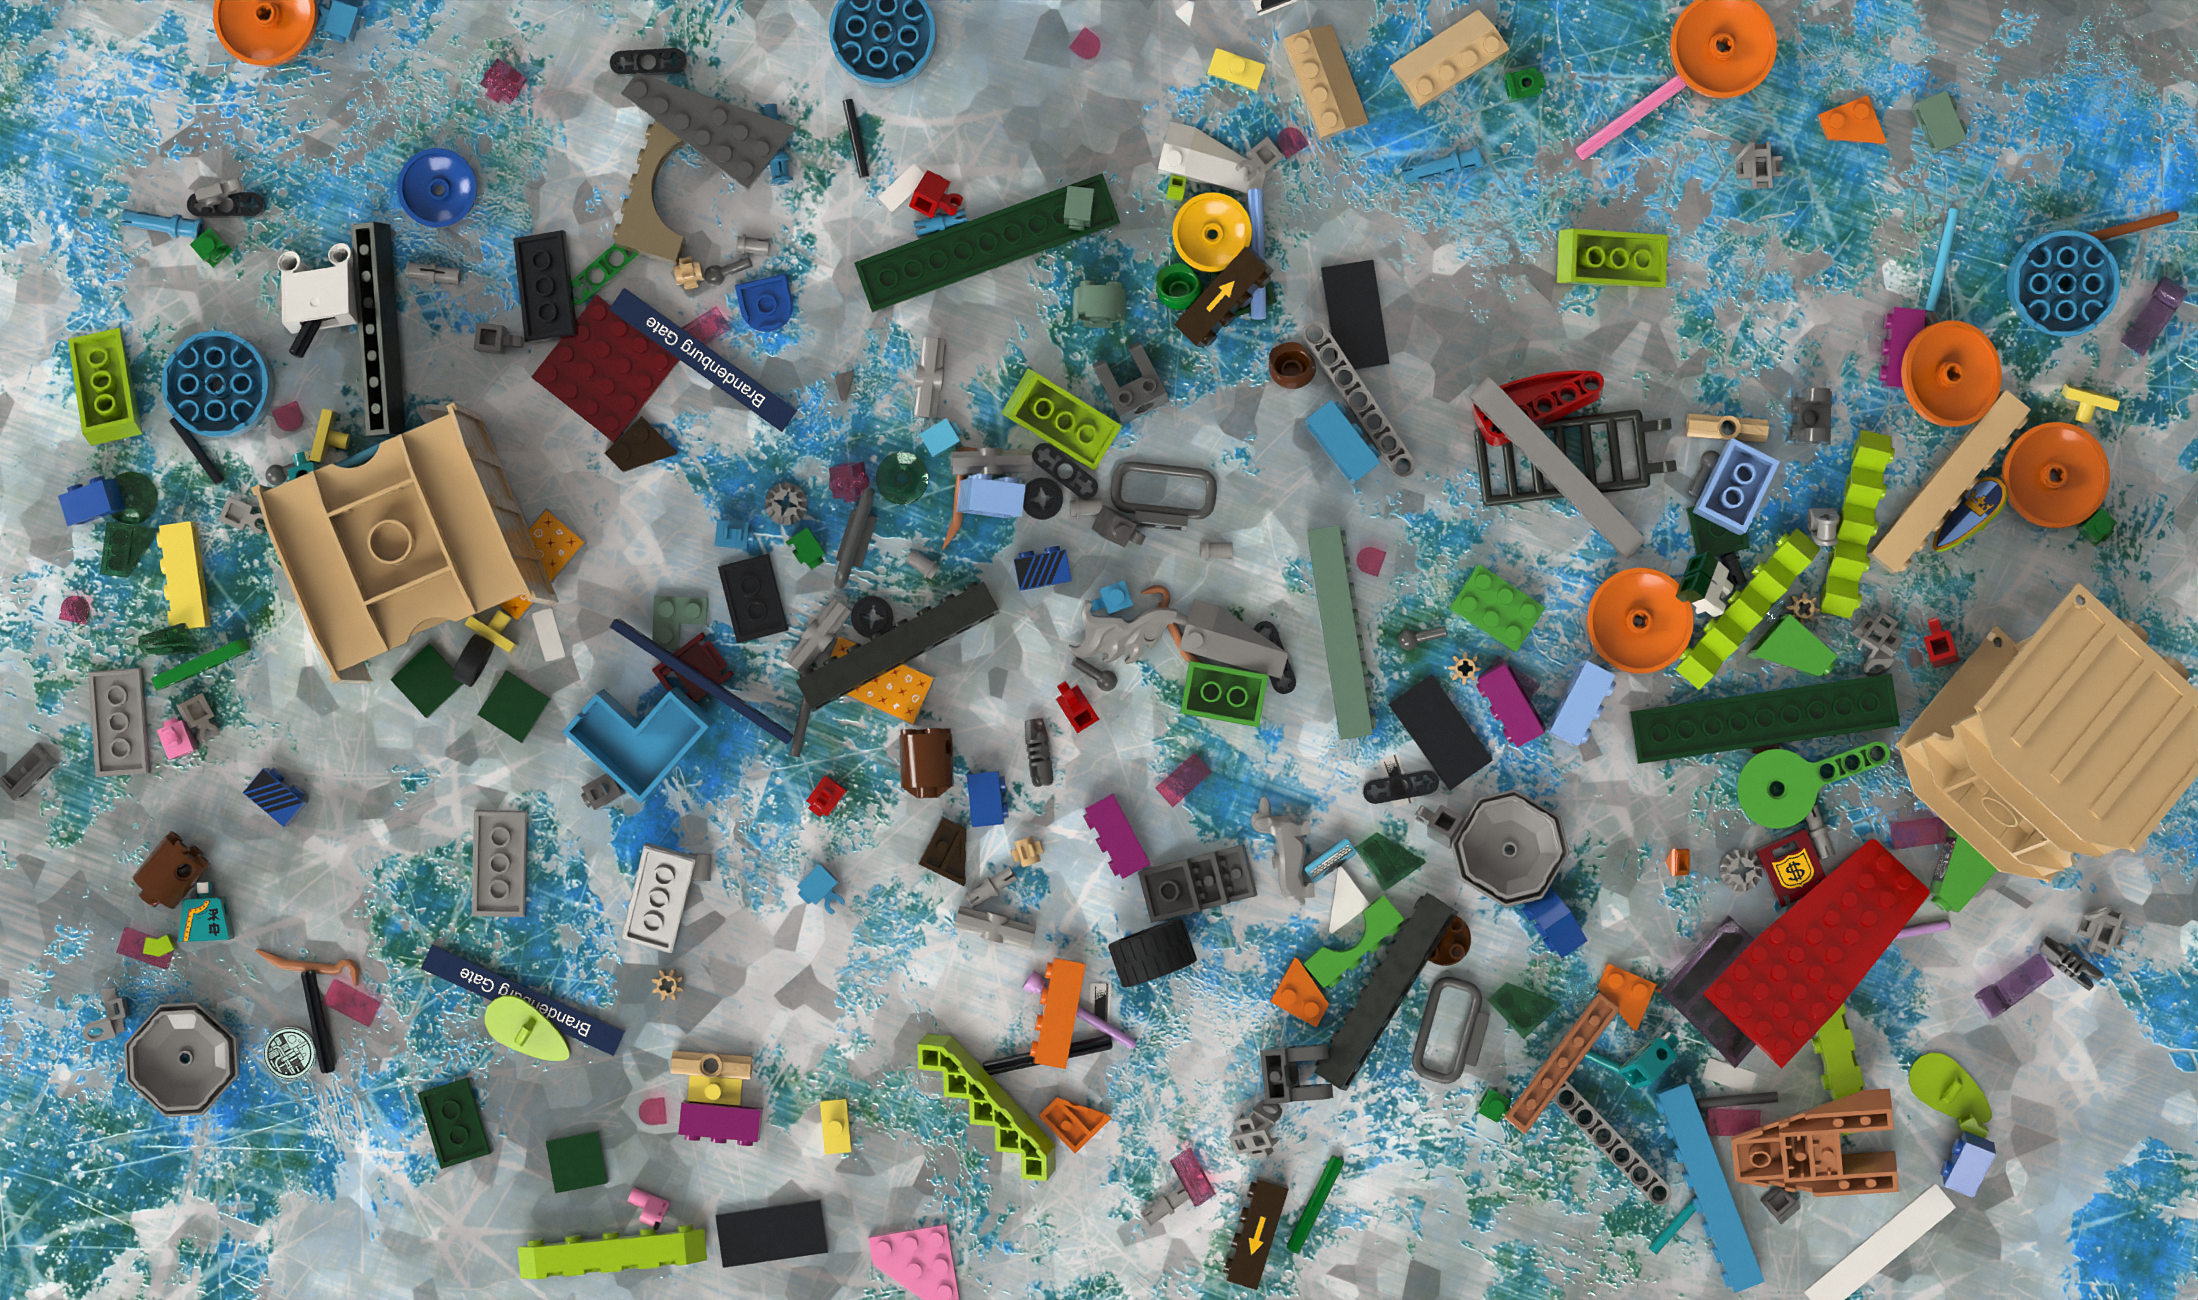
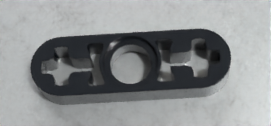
M678 48L617 51L610 58V67L618 76H635L637 72L643 75L678 74L684 71L687 66V58L683 51ZM663 54L664 60H670L674 54H677V57L682 59V62L677 63L675 68H673L671 63H663L665 68L660 69L661 60L659 55ZM652 55L655 57L656 64L652 69H644L642 67L641 60L644 56ZM633 56H637L636 65L638 70H634V65H625L624 70H620L619 66L615 65V62H620V57H624L627 62H633Z
M240 192L225 197L231 198L233 201L232 210L226 213L220 210L219 204L213 205L215 213H212L213 208L202 207L201 212H199L194 207V203H198L195 193L187 200L188 211L199 218H256L261 216L266 209L263 197L253 192ZM238 198H241V203H251L252 198H254L259 203V207H255L254 212H251V209L248 207H240Z
M1041 443L1034 448L1032 457L1035 464L1079 498L1087 500L1097 494V481L1053 446ZM1049 449V456L1054 460L1056 456L1062 458L1055 464L1053 471L1048 469L1052 465L1047 460L1040 462L1038 460L1040 455L1037 452L1039 450L1045 451ZM1062 464H1069L1073 468V474L1068 479L1060 478L1057 473L1059 466ZM1077 472L1083 474L1079 477L1082 482L1087 483L1088 480L1092 482L1091 488L1093 492L1091 494L1089 492L1082 494L1080 492L1082 488L1076 482L1074 487L1069 485L1076 478Z
M1262 621L1254 627V630L1258 633L1261 631V626H1265L1266 629L1271 628L1270 641L1276 640L1278 647L1284 650L1276 627L1271 622ZM1288 658L1285 664L1287 670L1283 671V675L1285 678L1290 677L1291 683L1288 684L1289 689L1284 690L1283 687H1278L1276 682H1279L1280 678L1269 676L1274 690L1280 694H1288L1296 686V678Z
M1420 770L1371 779L1364 784L1362 794L1372 804L1417 797L1435 792L1439 786V779L1430 770ZM1424 775L1434 780V783L1429 785V789H1425L1423 785L1415 786L1417 792H1412L1413 784L1410 777L1415 776V782L1422 781ZM1403 779L1407 782L1408 789L1404 794L1394 792L1393 784L1396 780ZM1389 781L1390 797H1386L1387 792L1378 793V798L1376 799L1372 795L1367 794V791L1372 788L1371 785L1375 784L1377 788H1385L1384 782Z

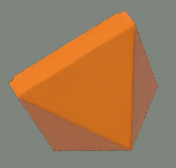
M1689 849L1671 850L1665 861L1671 876L1689 875Z

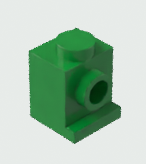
M1536 67L1506 73L1503 77L1509 103L1540 96L1542 94L1541 88H1545L1543 73H1537ZM1529 79L1531 86L1524 87L1522 80Z
M210 227L190 244L201 259L209 263L213 268L233 252L221 235Z
M2099 508L2089 518L2082 521L2076 529L2095 547L2101 541H2106L2114 533L2113 529L2117 522L2103 508Z
M808 527L786 541L789 547L795 546L796 549L792 552L800 564L805 562L813 570L824 563L822 558L827 554Z
M1488 1086L1475 1110L1494 1122L1499 1123L1500 1119H1504L1503 1117L1510 1109L1509 1103L1511 1099Z

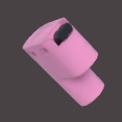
M635 1187L632 1189L628 1199L629 1203L643 1208L639 1222L654 1227V1230H658L667 1213L670 1202Z

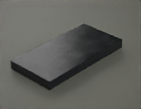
M560 230L513 238L525 342L533 343L578 335L566 231Z
M1367 260L1322 267L1321 274L1330 332L1354 370L1389 365L1374 261Z
M1432 674L1388 704L1449 791L1493 761Z
M821 1199L715 1215L723 1268L828 1253Z

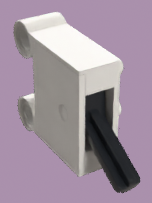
M344 243L335 244L329 250L328 258L335 267L309 271V267L293 251L283 253L278 259L277 265L281 270L282 323L291 334L298 333L289 349V353L296 358L304 357L318 330L358 324L353 251Z

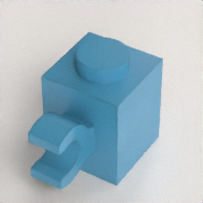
M333 0L330 10L318 5V11L322 13V16L318 19L317 26L325 25L323 30L330 35L329 39L342 44L345 43V40L354 42L363 12L357 7Z
M717 520L716 547L749 550V544H754L755 529H751L750 523Z
M1123 580L1099 589L1102 597L1090 601L1092 604L1090 613L1106 607L1108 615L1132 607L1133 602L1125 581Z
M822 863L797 886L800 889L798 895L807 904L813 902L816 905L824 898L825 909L832 915L835 913L830 906L832 900H838L842 905L845 903L843 897L832 890L840 881Z

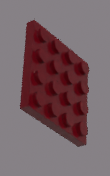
M596 295L576 320L578 335L563 337L531 377L615 443L680 360L609 310L611 305Z

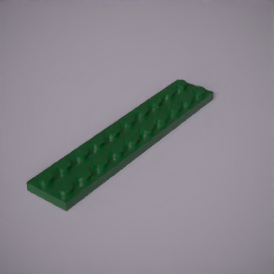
M1103 173L854 262L872 313L1119 225L1120 220ZM1068 186L1094 189L1090 227H1085L1083 231L1069 229V225L1064 224Z
M1892 673L1629 712L1637 764L1900 726Z

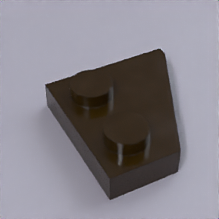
M641 416L604 454L622 472H627L658 460L676 456L678 452Z
M941 816L918 864L965 886L966 828Z

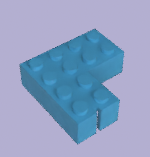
M678 687L670 690L642 722L638 721L603 689L590 699L582 708L581 713L577 714L562 732L641 804L651 796L716 722Z

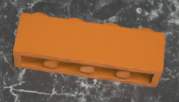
M1053 957L1052 963L1047 962L1045 978H1049L1047 989L1042 988L1040 1004H1044L1042 1015L1037 1014L1035 1030H1038L1039 1034L1037 1041L1032 1040L1030 1056L1034 1057L1033 1062L1036 1064L1066 1069L1086 966L1085 963Z

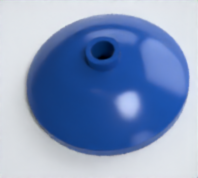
M431 148L418 152L405 163L398 177L397 193L402 208L413 220L427 227L443 228L456 224L470 212L477 196V180L469 163L459 154L448 149ZM439 186H444L445 188L442 195L436 194V189Z

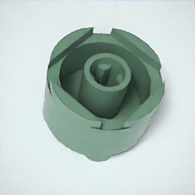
M1080 281V286L1073 290L1072 322L1077 325L1078 320L1083 321V326L1089 328H1113L1114 322H1119V326H1123L1126 318V290L1122 289V283L1107 282L1106 285H1095L1096 282Z

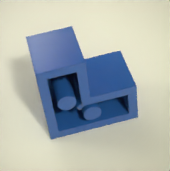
M1551 886L1542 899L1523 903L1524 907L1521 908L1523 914L1529 922L1535 920L1536 924L1534 927L1539 935L1544 938L1542 941L1551 953L1556 951L1561 959L1588 941L1571 911Z

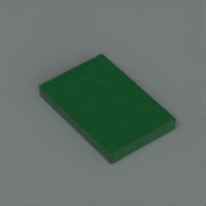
M470 1077L417 1093L441 1169L493 1153Z

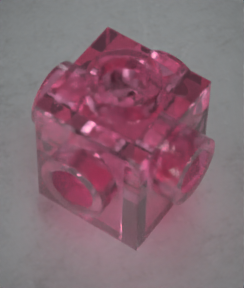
M497 58L491 68L485 72L480 85L488 90L485 95L496 103L502 100L510 105L518 97L521 88L528 79L513 67Z
M864 461L840 463L829 467V487L832 491L833 499L843 498L844 502L859 501V496L862 495L863 490L869 487V478L865 471Z

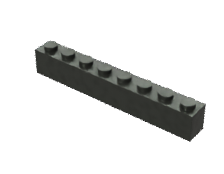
M378 222L351 225L366 436H397L405 433L406 429L390 224Z
M977 581L970 583L963 588V593L957 596L950 594L940 600L941 604L935 608L925 607L916 613L918 617L910 621L907 618L893 625V630L887 633L880 631L869 638L870 642L863 646L860 643L851 646L846 650V655L840 658L833 656L823 662L824 666L815 671L811 668L802 672L799 675L800 679L796 682L811 711L814 712L999 614V609L985 583L978 584Z
M1426 893L1425 896L1419 897L1414 905V914L1411 918H1407L1400 928L1402 933L1397 941L1393 940L1386 950L1387 957L1383 963H1379L1373 970L1372 981L1368 986L1365 985L1358 995L1360 1000L1355 1008L1348 1010L1344 1017L1345 1024L1340 1031L1337 1030L1331 1037L1329 1058L1316 1061L1315 1065L1317 1068L1315 1073L1340 1090L1347 1091L1459 912L1432 894Z

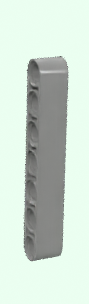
M1318 321L1307 323L1302 331L1304 341L1380 453L1390 471L1401 478L1411 476L1416 468L1413 457L1327 327ZM1312 326H1318L1322 331V336L1317 341L1311 340L1308 336V330ZM1327 348H1332L1336 352V359L1332 363H1327L1323 359V352ZM1342 370H1347L1351 375V380L1347 385H1341L1337 380L1338 373ZM1357 392L1363 393L1366 398L1365 404L1361 407H1356L1352 403V397ZM1371 414H1376L1380 418V424L1375 429H1370L1367 425V418ZM1386 436H1391L1395 441L1394 448L1390 451H1385L1381 446L1382 439ZM1401 458H1406L1409 462V468L1404 473H1399L1396 469V463Z
M1542 1066L1536 1069V1071L1534 1072V1076ZM1565 1081L1552 1101L1650 1202L1658 1206L1668 1203L1672 1195L1670 1187L1599 1113ZM1564 1090H1569L1572 1093L1571 1101L1566 1104L1560 1103V1093ZM1583 1109L1589 1110L1590 1119L1584 1123L1579 1122L1577 1118L1578 1113ZM1602 1128L1609 1131L1607 1140L1603 1142L1597 1141V1131ZM1621 1147L1626 1148V1158L1621 1161L1616 1160L1614 1156L1615 1151ZM1644 1167L1646 1170L1645 1176L1639 1180L1634 1179L1633 1171L1635 1168ZM1659 1185L1663 1186V1196L1658 1199L1653 1198L1651 1194L1653 1188Z

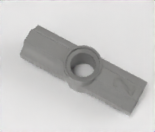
M923 337L920 365L917 366L915 380L917 391L914 403V416L936 419L939 391H942L944 368L942 367L946 346L945 339Z
M982 448L979 451L951 452V474L956 476L972 474L1001 476L1003 473L1031 472L1030 449L1002 450V448Z
M833 598L817 620L815 619L803 633L802 640L790 653L786 662L800 673L808 670L819 654L823 653L835 639L836 632L849 618L852 611Z
M962 906L959 907L954 925L955 929L980 935L981 938L998 943L1007 942L1029 949L1031 948L1036 926L1010 920V917L988 911L984 913Z

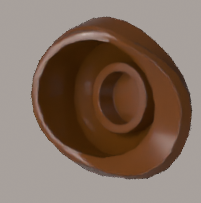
M1297 342L1283 343L1273 348L1269 353L1270 375L1281 387L1287 389L1302 388L1314 378L1316 373L1315 361L1301 344Z

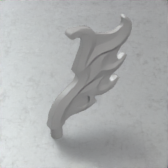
M1086 600L1081 611L1082 620L1086 625L1085 638L1077 647L1071 644L1068 646L1071 653L1078 658H1089L1101 652L1107 653L1108 655L1102 659L1103 663L1113 662L1122 655L1129 654L1130 656L1125 659V663L1129 664L1141 657L1144 645L1152 649L1159 642L1164 628L1168 624L1175 622L1185 626L1188 616L1178 613L1177 609L1154 608L1145 611L1130 621H1126L1122 616L1092 615L1090 613L1092 604L1089 600Z

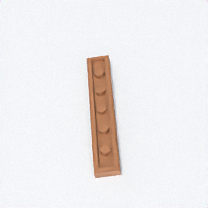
M1598 992L1503 1118L1520 1132L1526 1134L1621 1008Z

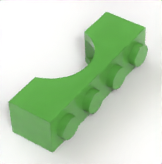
M1383 894L1362 911L1365 919V929L1357 944L1349 949L1340 951L1321 946L1302 962L1323 988L1328 985L1330 988L1334 987L1343 978L1340 974L1347 968L1351 971L1363 961L1360 958L1367 951L1372 954L1383 944L1381 942L1382 938L1388 933L1390 936H1393L1400 930L1401 922L1405 919Z

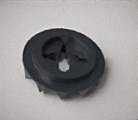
M1041 477L1033 479L1025 485L1023 509L1029 516L1039 520H1046L1059 512L1063 504V493L1056 482ZM1040 487H1042V491H1044L1046 496H1054L1053 499L1045 502V510H1042L1039 502L1030 501V499L1039 496Z
M864 597L852 609V625L860 635L867 638L880 631L886 633L890 630L893 623L892 608L880 597ZM874 605L875 613L880 615V617H884V619L876 620L872 629H870L869 620L861 617V615L870 614Z

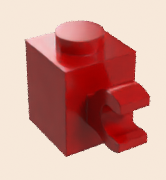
M927 170L913 193L909 207L930 218H933L938 208L943 209L949 215L955 216L958 209L957 206H961L964 198L956 193L947 194L951 182Z
M1938 617L1928 619L1932 635L1923 638L1933 667L1938 668L1961 661L1950 630L1943 631Z
M1064 681L1057 686L1062 695L1057 697L1056 701L1077 734L1100 720L1078 685L1071 689L1067 682Z
M825 775L806 800L811 804L808 809L819 817L823 814L828 817L848 790Z

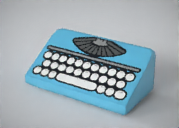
M1343 838L1305 865L1303 869L1310 879L1317 883L1355 856L1356 850L1348 838Z

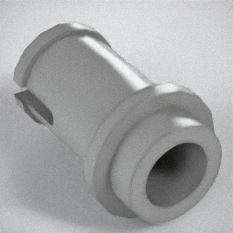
M743 234V237L738 236L737 252H741L742 255H745V253L768 255L770 238L746 237V234Z
M1077 497L1075 500H1070V515L1076 516V518L1083 515H1098L1103 507L1102 498L1078 500Z
M1209 540L1200 542V558H1205V561H1208L1209 558L1232 559V542L1209 543Z
M916 549L912 550L905 562L922 573L925 579L929 578L932 580L940 569L936 560L932 562Z

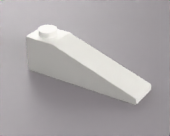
M1170 121L1159 162V174L1187 177L1189 181L1247 195L1249 189L1259 188L1262 190L1266 172L1261 174L1257 169L1256 176L1250 181L1245 182L1244 179L1249 175V170L1246 167H1242L1237 171L1235 168L1246 158L1196 127Z

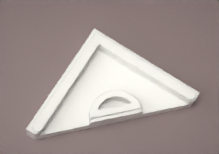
M1341 865L1337 868L1329 926L1331 934L1370 906V903Z

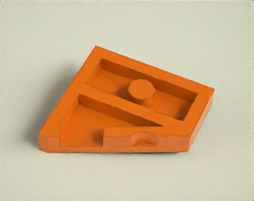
M1868 95L1817 116L1827 140L1876 143L1877 145L1887 142Z
M1294 957L1270 1002L1317 1027L1329 1003L1299 959Z
M1606 963L1597 988L1605 997L1621 1008L1618 1013L1633 1030L1637 1031L1657 984Z
M1058 1096L1038 1115L1074 1153L1078 1152L1112 1118L1109 1114Z

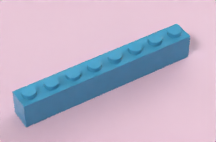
M1684 1080L1655 1091L1657 1099H1654L1655 1107L1659 1115L1664 1114L1667 1122L1663 1124L1668 1139L1673 1138L1676 1148L1673 1149L1677 1163H1682L1686 1173L1682 1174L1684 1182L1688 1189L1692 1188L1696 1196L1692 1199V1203L1697 1214L1702 1213L1705 1222L1701 1223L1706 1238L1711 1237L1714 1244L1711 1252L1715 1262H1721L1724 1272L1720 1273L1725 1287H1730L1734 1293L1765 1282L1689 1083Z

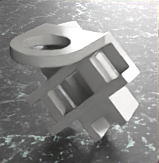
M1753 138L1734 158L1736 162V179H1750L1751 189L1773 188L1772 178L1784 176V172H1780V161L1783 160V156L1771 157L1770 141H1766L1765 144H1755L1757 140Z
M1881 612L1876 620L1866 615L1851 633L1860 639L1857 645L1858 648H1861L1864 644L1873 650L1864 665V672L1868 676H1876L1886 672L1895 659V651L1900 649L1903 638L1893 633L1899 622L1884 612ZM1881 620H1883V621H1885L1886 623L1890 624V625H1891L1890 628H1888V627H1886L1885 625H1883L1882 623H1880ZM1871 633L1879 637L1881 640L1879 641L1873 636H1871ZM1883 664L1879 669L1870 670L1875 665Z
M2105 905L2084 914L2077 932L2090 938L2087 946L2089 951L2097 952L2107 958L2112 947L2123 951L2124 947L2121 946L2124 935L2128 936L2130 933L2120 929L2125 914L2114 912L2112 905Z
M117 987L101 989L107 1017L87 1023L83 1027L82 1034L87 1041L99 1042L115 1038L116 1034L127 1030L124 1017L130 1016L126 996L119 998ZM98 1027L103 1029V1032L96 1036L88 1033L92 1028Z
M1261 1100L1252 1109L1248 1117H1244L1243 1113L1238 1114L1234 1121L1238 1130L1233 1131L1228 1137L1236 1155L1248 1152L1252 1160L1269 1156L1274 1152L1272 1147L1279 1139L1278 1137L1271 1138L1269 1130L1282 1115L1283 1111L1280 1105L1277 1103L1265 1104V1100ZM1270 1106L1276 1110V1113H1268L1263 1107ZM1254 1136H1258V1139L1260 1141L1259 1143H1257ZM1238 1139L1241 1140L1242 1145H1239Z

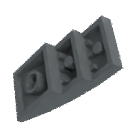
M1245 844L1138 871L1151 923L1258 895Z

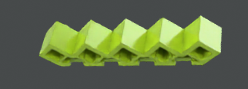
M1860 430L1852 451L1851 460H1853L1851 471L1847 475L1843 491V507L1838 514L1840 516L1836 530L1838 543L1830 549L1826 567L1828 568L1826 583H1823L1821 589L1820 612L1851 619L1854 609L1860 608L1862 594H1859V581L1862 573H1867L1870 566V557H1867V545L1870 537H1875L1879 521L1875 520V509L1879 499H1884L1887 485L1883 484V473L1887 463H1892L1895 454V448L1891 447L1892 436Z
M1798 528L1790 535L1785 532L1775 543L1778 546L1765 562L1760 561L1751 571L1753 576L1740 591L1736 589L1727 599L1729 604L1726 606L1724 613L1716 619L1712 617L1702 630L1705 632L1691 648L1687 646L1679 657L1681 661L1675 670L1698 690L1716 674L1722 663L1741 645L1746 635L1765 617L1771 606L1789 589L1795 578L1814 560L1821 549Z
M1844 1003L1816 1032L1815 1038L1811 1039L1815 1054H1820L1824 1064V1074L1821 1075L1822 1086L1825 1091L1829 1090L1833 1100L1864 1090L1863 1086H1865L1861 1068L1856 1061L1854 1053L1856 1048L1851 1028H1848ZM1841 1133L1842 1136L1849 1135V1134H1853V1133Z
M926 1034L917 1044L918 1069L943 1072L944 1097L969 1099L970 1124L995 1126V1151L1021 1154V1179L1047 1181L1056 1170L1055 1144L953 1036Z
M693 1224L678 1225L677 1230L671 1232H656L654 1228L640 1229V1234L632 1236H619L618 1231L602 1233V1238L593 1240L581 1239V1235L566 1236L565 1241L558 1243H544L543 1238L528 1240V1245L518 1247L520 1279L537 1280L547 1279L549 1276H578L590 1272H619L624 1269L660 1268L663 1265L676 1264V1266L707 1261L704 1229L693 1228Z

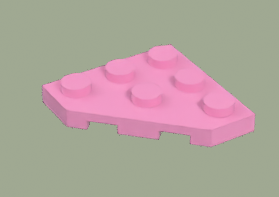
M947 1223L870 1236L868 1238L873 1265L922 1300H960Z

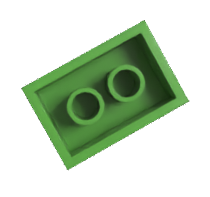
M1478 564L1457 593L1448 610L1510 651L1517 652L1546 607Z
M1189 661L1180 713L1259 727L1268 675Z

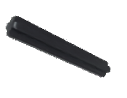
M307 970L301 973V979L320 1071L322 1074H327L335 1071L316 973L314 970Z

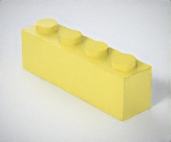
M189 521L159 526L160 532H157V543L163 551L160 566L162 573L166 574L167 584L164 585V594L166 600L170 601L171 611H168L169 625L173 626L174 631L211 627L197 523Z

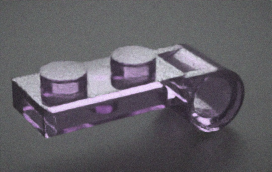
M2164 276L2156 285L2151 294L2152 297L2120 342L2144 356L2182 303L2188 290Z
M2035 954L1995 984L1980 990L1974 995V998L1988 1019H1992L2015 1005L2055 975L2041 954Z

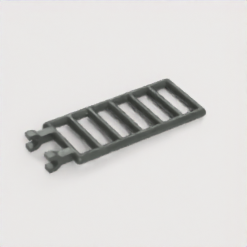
M1635 409L1560 418L1539 428L1541 431L1554 430L1555 445L1567 457L1564 429L1580 427L1585 475L1601 493L1647 488L1650 485L1649 474L1677 471L1676 460L1648 463L1645 432L1672 429L1671 418L1643 421L1642 412ZM1617 422H1633L1639 478L1623 480ZM1606 424L1613 481L1597 483L1590 425ZM1479 428L1474 431L1481 496L1484 506L1565 498L1556 488L1544 489L1543 474L1532 463L1534 491L1518 492L1513 444L1511 441L1502 445L1508 494L1492 495L1486 441ZM1497 428L1492 429V432L1501 433V430L1497 431Z

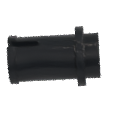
M1731 552L1720 557L1721 563L1729 570L1728 578L1734 585L1733 587L1747 581L1738 560L1740 559L1739 555L1736 556L1735 552Z

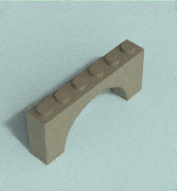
M654 120V123L649 124L647 127L645 139H648L646 148H641L637 164H640L637 174L633 173L630 179L629 189H632L629 199L625 198L621 207V214H624L621 224H616L612 238L616 239L615 244L619 248L678 265L686 240L684 236L670 230L659 218L654 202V188L657 175L663 163L675 150L685 145V143Z

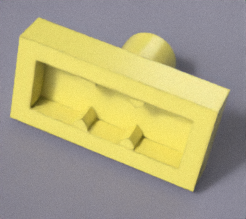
M1216 48L1207 74L1257 91L1266 65Z
M2064 383L2061 392L2065 398L2080 402L2075 420L2088 424L2091 423L2096 406L2117 412L2120 403L2116 397Z
M322 408L310 460L325 464L329 446L347 450L350 434L333 431L337 412Z
M497 610L488 626L472 616L465 622L466 626L510 654H513L517 647L516 644L501 635L511 618L500 610Z
M690 1075L687 1101L740 1106L743 1079L708 1078Z
M847 1098L820 1101L825 1155L852 1152Z

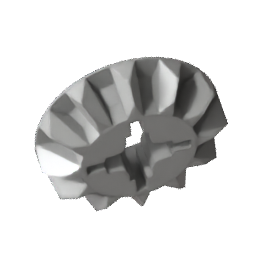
M780 483L774 486L765 498V510L768 516L774 522L781 525H791L798 522L804 516L807 509V499L804 492L792 483ZM787 493H789V501L797 505V508L788 507L784 515H782V506L776 503L775 500H784Z
M1737 849L1731 851L1723 858L1720 865V875L1725 885L1730 889L1748 891L1756 887L1762 878L1763 866L1758 856L1751 851ZM1739 859L1744 867H1752L1751 870L1745 872L1744 882L1740 874H1731L1732 871L1739 868Z

